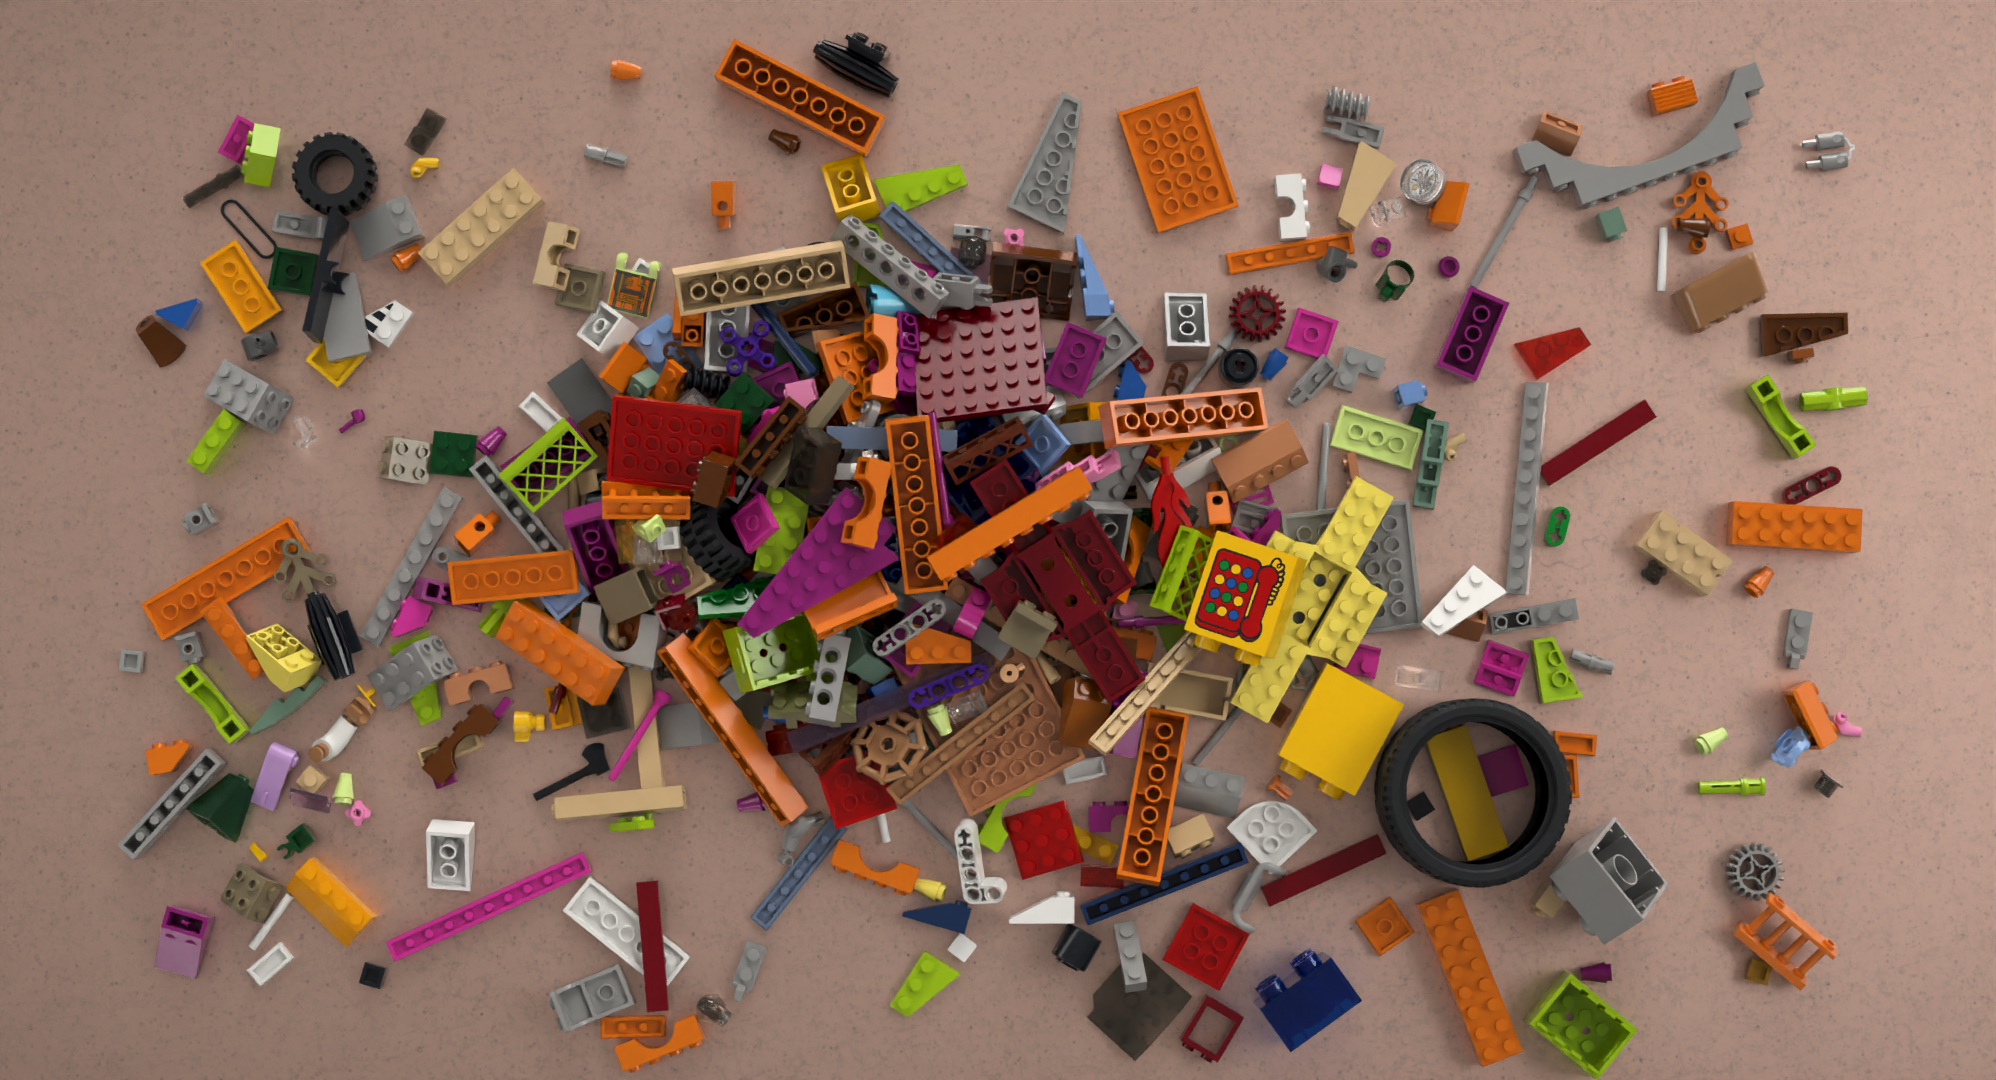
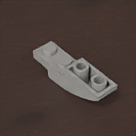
M1575 598L1489 614L1493 635L1579 619Z

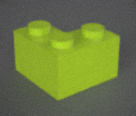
M255 123L253 131L248 132L246 143L250 144V146L246 145L244 158L248 160H243L241 173L245 174L244 183L270 187L277 155L280 128Z

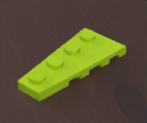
M960 164L873 179L885 207L887 208L894 201L905 212L968 185Z
M423 632L388 647L392 657L412 643L430 637V632ZM436 682L410 698L421 726L442 718Z

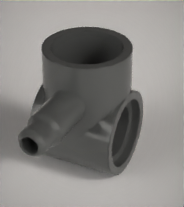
M1329 245L1326 255L1317 263V272L1331 282L1337 283L1344 278L1346 267L1356 268L1358 264L1347 258L1349 255L1347 251Z
M271 330L253 334L240 340L248 361L258 360L267 356L268 353L279 349L277 340Z

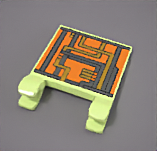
M621 252L617 256L607 305L616 311L648 319L661 263L658 261L651 262L649 275L625 269L628 254Z

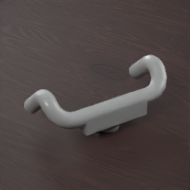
M1262 863L1254 869L1253 873L1249 871L1232 901V904L1235 905L1232 911V920L1239 929L1245 932L1254 933L1256 930L1254 925L1244 922L1240 914L1242 909L1248 911L1265 880L1260 877L1264 871H1270L1281 877L1286 875L1284 868L1273 863Z

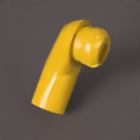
M439 158L417 159L410 168L411 177L417 179L427 169H439Z

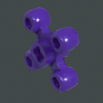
M763 320L757 321L753 325L752 334L746 338L738 336L732 327H725L721 330V341L737 348L736 357L726 365L727 373L730 376H740L743 372V366L748 360H756L760 367L766 371H770L775 367V357L759 349L760 340L767 337L770 332L767 322ZM759 327H765V331H757ZM732 333V337L727 339L725 334ZM746 344L754 347V349H751V353H746L745 350H742ZM770 359L771 363L769 365H765L764 360ZM737 365L738 370L732 371L731 367Z

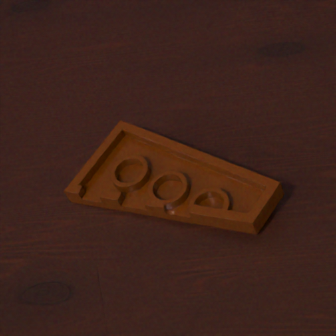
M1848 312L1761 315L1762 357L1848 334Z

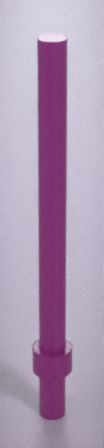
M931 412L927 414L930 420L934 465L942 515L940 517L941 526H943L945 543L954 541L952 524L954 523L953 515H950L937 416L936 412Z
M1134 616V618L1117 619L1118 628L1135 627V629H1142L1144 626L1186 624L1185 621L1174 616L1146 618Z

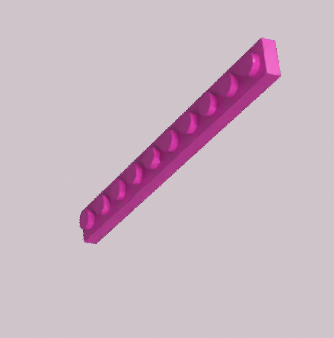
M584 852L395 937L387 941L386 944L395 962L592 872Z

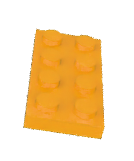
M237 240L232 241L200 262L246 334L251 333L283 312Z

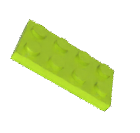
M768 485L766 500L780 529L757 549L753 571L777 574L802 543L811 492L777 487L774 490Z

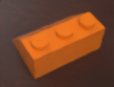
M1806 680L1782 691L1797 725L1808 732V740L1811 742L1810 750H1822L1838 739L1836 735L1838 730L1835 724L1829 721L1827 717L1828 709L1823 702H1820L1817 696L1819 691L1814 683Z

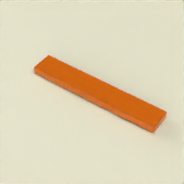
M1351 232L1232 252L1225 254L1229 275L1320 260L1326 255L1329 245L1345 250L1349 254H1354L1355 250Z

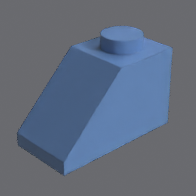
M1419 380L1397 385L1392 390L1399 410L1422 403L1426 400L1425 396H1427L1426 387L1424 384H1420Z

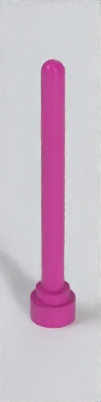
M657 688L653 694L655 696L653 699L654 703L608 776L610 781L617 779L661 706H664L666 703L668 704L672 696Z

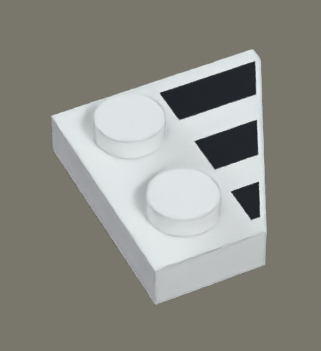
M393 301L365 317L367 332L390 348L414 313L397 301Z

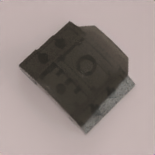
M1144 952L1142 953L1147 978V989L1125 993L1120 963L1094 992V1009L1087 1015V1018L1134 1061L1150 1047L1192 998L1191 994Z

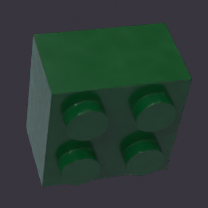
M742 372L715 403V406L717 408L742 411L741 430L749 434L750 430L761 421V414L767 408L772 409L780 403L750 375Z

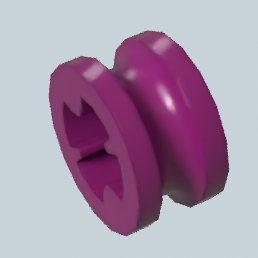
M1385 237L1376 238L1372 244V252L1377 257H1385L1391 250V243ZM1378 242L1387 245L1385 252L1376 250Z

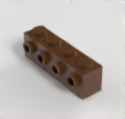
M788 396L734 464L753 480L756 477L760 478L766 471L765 465L769 460L774 461L781 452L779 450L783 443L787 444L792 439L794 429L797 426L801 427L808 418L806 416L808 411Z

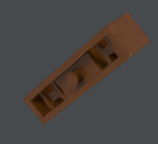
M598 409L577 424L607 469L609 449L604 441H599L598 437L602 439L607 436L610 439L611 415L607 411L604 412Z

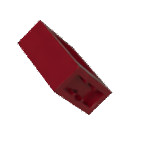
M1205 994L1179 1039L1183 1041L1182 1046L1191 1052L1194 1049L1201 1052L1200 1057L1210 1063L1213 1060L1219 1062L1244 1017ZM1207 1006L1234 1021L1215 1054L1189 1039L1191 1032Z

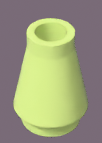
M943 702L929 706L927 708V716L939 731L940 736L951 733L952 728L950 726L947 706H944Z
M1721 727L1699 735L1698 739L1695 740V745L1701 754H1711L1724 740L1728 739V734Z
M339 773V779L332 797L335 804H352V800H354L352 774Z

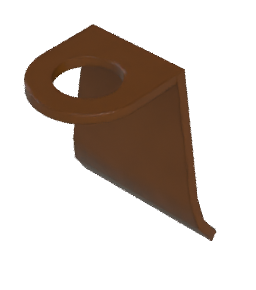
M153 315L144 318L136 327L138 336L159 367H164L174 362L187 347L178 337L158 323ZM149 321L146 326L142 327L145 322Z

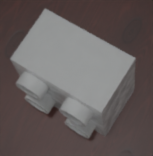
M1612 817L1577 840L1549 875L1552 879V888L1555 894L1561 900L1569 901L1580 914L1579 921L1583 929L1592 936L1597 935L1604 945L1643 921L1669 885L1615 817Z

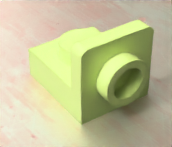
M658 514L651 519H640L632 526L634 532L649 543L666 531L663 520Z

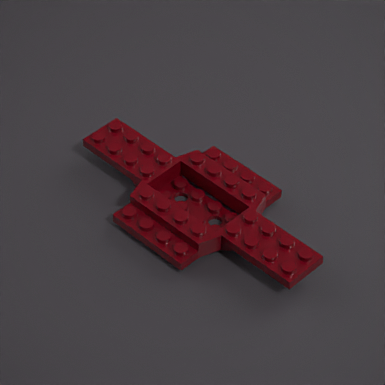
M1007 459L969 482L991 518L1029 495ZM1088 510L1073 521L1049 526L1047 522L1042 525L1038 522L1032 526L1034 530L1028 534L1021 536L1019 533L1013 537L1015 541L1009 544L1011 552L997 567L998 569L980 579V582L1005 621H1007L1019 600L1023 602L1027 600L1037 606L1036 610L1042 613L1046 611L1053 615L1019 559L1023 560L1064 624L1062 629L1057 621L1054 632L1050 633L1046 642L1067 637L1101 692L1110 703L1146 680L1105 615L1106 610L1116 598L1136 585L1137 582L1091 510ZM1055 538L1057 539V541H1058L1059 544L1061 545L1062 549H1063L1064 552L1066 553L1067 557L1069 558V560H1070L1071 563L1073 564L1074 568H1075L1076 571L1078 572L1079 576L1081 577V579H1082L1083 582L1085 583L1086 587L1088 588V590L1090 591V593L1092 594L1093 598L1095 599V601L1097 602L1098 605H1096V604L1093 602L1092 598L1090 597V595H1089L1088 592L1086 591V589H1085V587L1083 586V584L1081 583L1080 579L1078 578V576H1077L1076 573L1074 572L1073 568H1072L1071 565L1069 564L1068 560L1066 559V557H1065L1064 554L1062 553L1061 549H1060L1059 546L1057 545V543H1056V541H1055ZM1046 557L1051 558L1054 562L1050 570H1044L1041 566L1042 560ZM1069 594H1073L1077 598V603L1073 607L1066 606L1064 602L1065 597Z

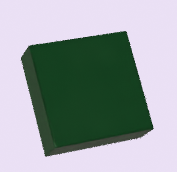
M1416 404L1408 425L1425 431L1427 419L1433 420L1436 412Z

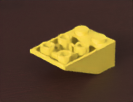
M278 623L246 636L247 642L267 677L284 693L311 682L316 677L322 660Z

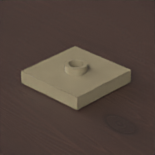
M565 263L564 268L570 270L566 291L558 290L555 305L596 314L606 272Z

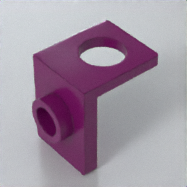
M671 560L659 565L660 569L653 572L655 576H664L672 594L691 585L681 561L673 563ZM675 573H679L683 577V582L679 586L674 585L671 580Z

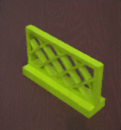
M563 417L498 475L534 513L595 460L598 455ZM567 431H570L575 436V446L562 445V436ZM559 439V445H554V443ZM577 440H578L583 446H577ZM549 447H559L558 460L545 459L546 450ZM561 448H574V461L561 460ZM577 449H586L592 455L585 462L576 461ZM543 453V459H537ZM533 461L543 462L542 474L529 473V465ZM545 462L558 463L557 475L544 474ZM560 463H572L573 473L569 476L560 475ZM576 464H582L575 470ZM527 467V473H520ZM517 475L526 476V488H516L511 480ZM529 476L542 477L541 489L528 488ZM544 477L557 478V487L553 490H545ZM559 478H566L559 484ZM520 491H526L525 497ZM528 491L541 492V499L534 507L527 500ZM543 492H548L549 494L543 498Z
M1180 525L1149 606L1187 622L1188 617L1185 615L1184 608L1189 605L1192 607L1195 598L1192 588L1197 585L1199 586L1202 577L1200 568L1206 565L1209 556L1207 548L1212 546L1214 539L1200 533L1196 529ZM1199 538L1201 546L1195 549L1194 547ZM1202 552L1204 560L1198 563L1196 554ZM1191 558L1193 566L1187 569V565ZM1195 572L1196 580L1190 583L1188 575ZM1183 578L1185 587L1179 590V586ZM1187 591L1189 600L1182 603L1181 594ZM1176 598L1177 607L1171 610L1174 599Z

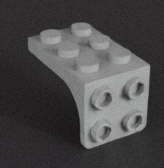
M226 359L222 361L203 395L240 418L271 434L276 432L293 402V397L266 383Z
M433 635L412 643L368 674L367 677L387 711L390 712L429 685L455 673L457 667L455 661L446 650L443 641L437 635Z
M620 964L550 992L551 997L548 998L551 1008L553 1010L556 1009L559 1016L556 1018L560 1030L564 1029L565 1033L635 1004Z

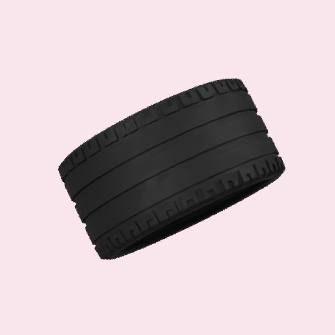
M1478 698L1441 702L1423 709L1408 719L1394 733L1390 742L1386 745L1381 755V760L1378 763L1374 784L1375 806L1378 819L1393 848L1406 862L1420 872L1432 878L1462 887L1485 888L1503 885L1512 880L1519 879L1528 874L1529 871L1537 868L1555 849L1557 841H1560L1565 831V823L1567 824L1571 812L1569 806L1572 804V790H1570L1572 783L1569 770L1567 771L1566 767L1568 766L1563 753L1559 750V745L1553 736L1548 733V730L1532 716L1510 704ZM1466 722H1475L1493 727L1513 740L1526 756L1535 781L1534 808L1523 833L1509 848L1492 857L1478 861H1455L1434 850L1417 831L1407 804L1408 776L1420 750L1431 738L1441 731Z

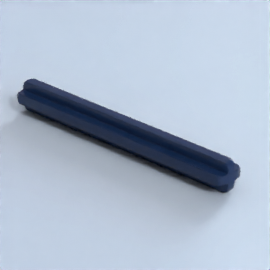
M764 302L751 304L759 317L768 323L770 331L806 377L814 376L817 372L816 367Z

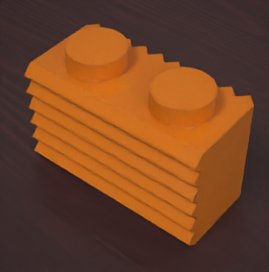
M1680 76L1672 79L1673 83L1665 85L1664 81L1653 84L1652 88L1647 91L1653 115L1657 116L1697 104L1698 98L1692 78L1685 79V76Z

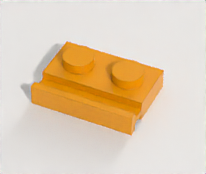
M558 685L544 688L548 710L554 698L552 695L553 691ZM567 687V694L565 699L561 701L557 715L549 712L553 730L584 724L579 696Z

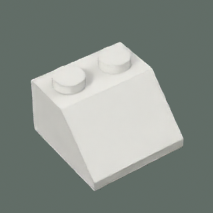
M600 300L596 314H590L576 335L611 360L623 342L629 343L639 327Z

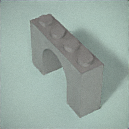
M594 601L582 602L577 635L613 660L620 661L622 666L634 667V664L641 665V669L647 671H654V668L662 667L663 661L656 651L665 645L667 630H663L655 613H641L637 640L631 648L623 651L615 648L607 636L608 619L601 603Z

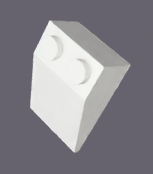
M431 820L426 830L428 888L459 891L471 890L475 848V822Z
M1056 891V895H1051L1010 916L1009 924L1074 923V896L1070 895L1069 891Z

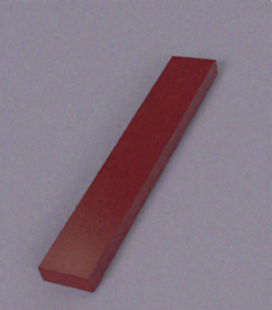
M1643 400L1543 464L1540 474L1547 485L1550 486L1657 416L1647 401Z
M1375 834L1260 888L1269 907L1387 853L1379 835Z
M659 881L636 882L647 1012L669 1011Z

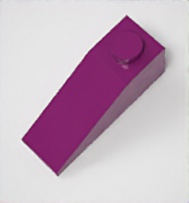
M417 576L412 597L481 613L483 602L452 605L450 583Z

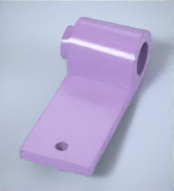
M273 742L270 745L250 802L275 811L288 772L292 768L296 769L299 764L300 757L298 756V751L277 742Z

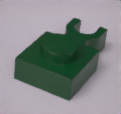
M302 823L286 836L289 842L280 845L277 850L280 851L287 848L288 853L283 857L286 860L294 854L295 850L298 854L302 853L316 842L317 839L308 826Z

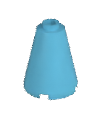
M876 284L868 285L866 306L869 314L875 313L895 317L897 311L921 314L918 309L890 287Z

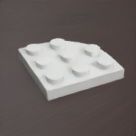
M1277 801L1260 802L1248 807L1226 827L1260 864L1270 862L1279 867L1317 832V829L1297 809Z

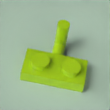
M652 813L632 817V821H630V817L617 818V823H609V832L655 828Z

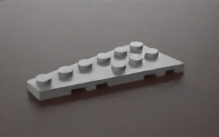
M1063 92L1007 205L1008 208L1062 234L1065 232L1082 101Z
M1150 445L1114 448L1119 453L1122 468L1091 483L1090 485L1093 489L1089 491V497L1080 502H1077V500L1070 503L1072 507L1062 513H1058V511L1052 513V519L1059 523L1073 521L1081 516L1083 501L1122 502Z

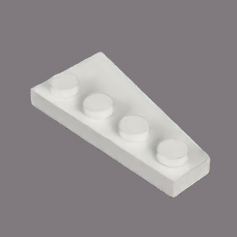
M1473 565L1420 625L1435 638H1439L1458 626L1465 619H1469L1476 612L1488 607L1498 598L1500 599L1505 596L1507 591Z

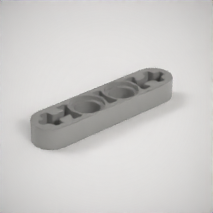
M934 599L877 637L873 642L874 652L880 657H886L941 620L947 612L945 604L939 599ZM934 604L936 606L941 605V614L933 613L930 615L933 620L929 622L923 611L926 610L927 613H930L933 610L932 606ZM916 616H921L925 620L921 628H916L912 624ZM899 628H903L907 632V636L903 640H897L894 636L895 631ZM891 635L892 640L897 645L893 647L892 643L886 646V652L882 650L877 651L879 648L878 643L881 641L882 643L888 642L887 636Z

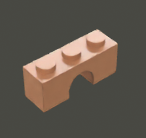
M497 661L490 663V668L481 670L480 666L469 669V674L461 676L460 672L448 675V680H444L443 684L449 706L473 701L472 687L481 680L488 684L491 694L515 689L509 665Z

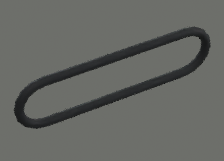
M232 199L225 201L221 206L222 216L261 258H272L275 253V247H277L275 241L239 202ZM235 203L270 240L274 246L272 254L265 256L258 251L225 215L224 207L226 204Z

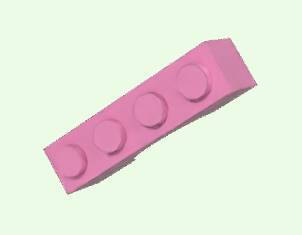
M815 378L785 384V400L790 396L808 412L811 406L819 400ZM816 437L800 457L799 463L803 465L804 469L811 468V463H833L831 449L826 448V441Z

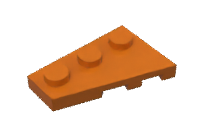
M913 624V626L916 628L922 627L920 625ZM927 628L906 643V665L971 663V641Z

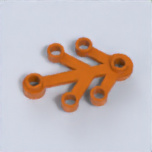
M1703 171L1696 172L1691 177V186L1682 194L1676 195L1672 199V204L1676 208L1683 207L1686 204V200L1695 192L1696 200L1683 213L1671 220V226L1677 229L1675 219H1689L1695 213L1694 219L1704 218L1705 215L1713 224L1714 230L1722 232L1728 226L1727 221L1719 218L1706 204L1705 194L1715 203L1714 206L1718 211L1725 210L1729 202L1726 198L1720 197L1711 187L1712 179L1708 173ZM1699 178L1705 180L1704 185L1698 183ZM1676 198L1682 199V205L1676 203ZM1719 201H1723L1725 203L1724 208L1719 207ZM1717 222L1724 224L1723 229L1717 227ZM1693 236L1688 242V250L1692 254H1700L1706 249V241L1703 237L1699 239ZM1695 241L1701 243V248L1695 247Z

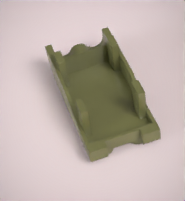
M833 680L823 682L826 684H830L833 682ZM811 681L781 682L771 685L770 693L771 696H774L773 705H769L768 708L769 719H786L787 729L798 728L797 720L807 722L809 715H805L806 704L811 702L813 695L809 694ZM843 681L833 727H841V723H857L856 705L857 695L859 694L857 685ZM820 696L817 698V701L821 705H826L829 703V700L825 696Z

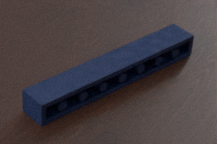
M1237 842L1163 871L1159 886L1135 882L1079 905L1089 926L1249 862L1241 842Z

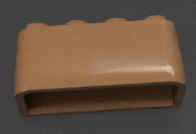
M1750 252L1678 290L1671 297L1690 332L1697 330L1698 333H1701L1710 328V322L1716 320L1718 324L1729 318L1727 314L1734 310L1737 314L1748 308L1746 304L1753 300L1756 304L1765 299V294L1768 290L1754 252Z

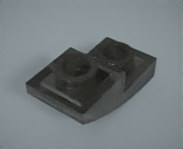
M426 108L418 125L414 126L404 145L423 156L439 134L447 118L430 108Z

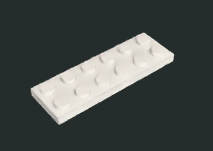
M590 876L563 909V912L644 975L639 915ZM663 935L668 987L691 956Z

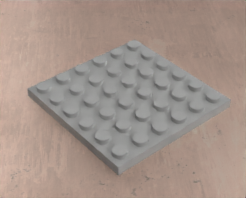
M1409 499L1396 500L1391 502L1356 565V568L1372 585L1387 593L1365 634L1422 627L1420 625L1423 620ZM1337 508L1282 514V533L1294 541L1315 545L1326 530ZM1317 574L1314 577V584L1316 586H1323L1326 579L1323 574ZM1348 574L1343 575L1307 641H1311ZM1300 611L1295 612L1293 615V621L1296 624H1301L1305 619L1304 614Z

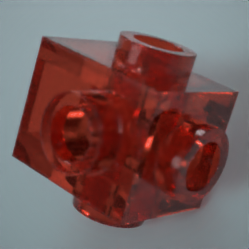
M684 600L682 607L666 611L668 617L665 619L671 629L675 628L680 634L692 630L699 623L695 617L698 615L697 610L692 603L688 604L686 600Z

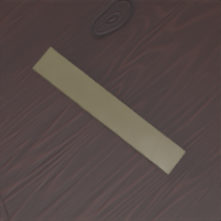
M838 375L808 413L805 423L801 427H797L792 439L787 444H784L777 458L770 462L766 467V471L759 479L776 490L855 387Z

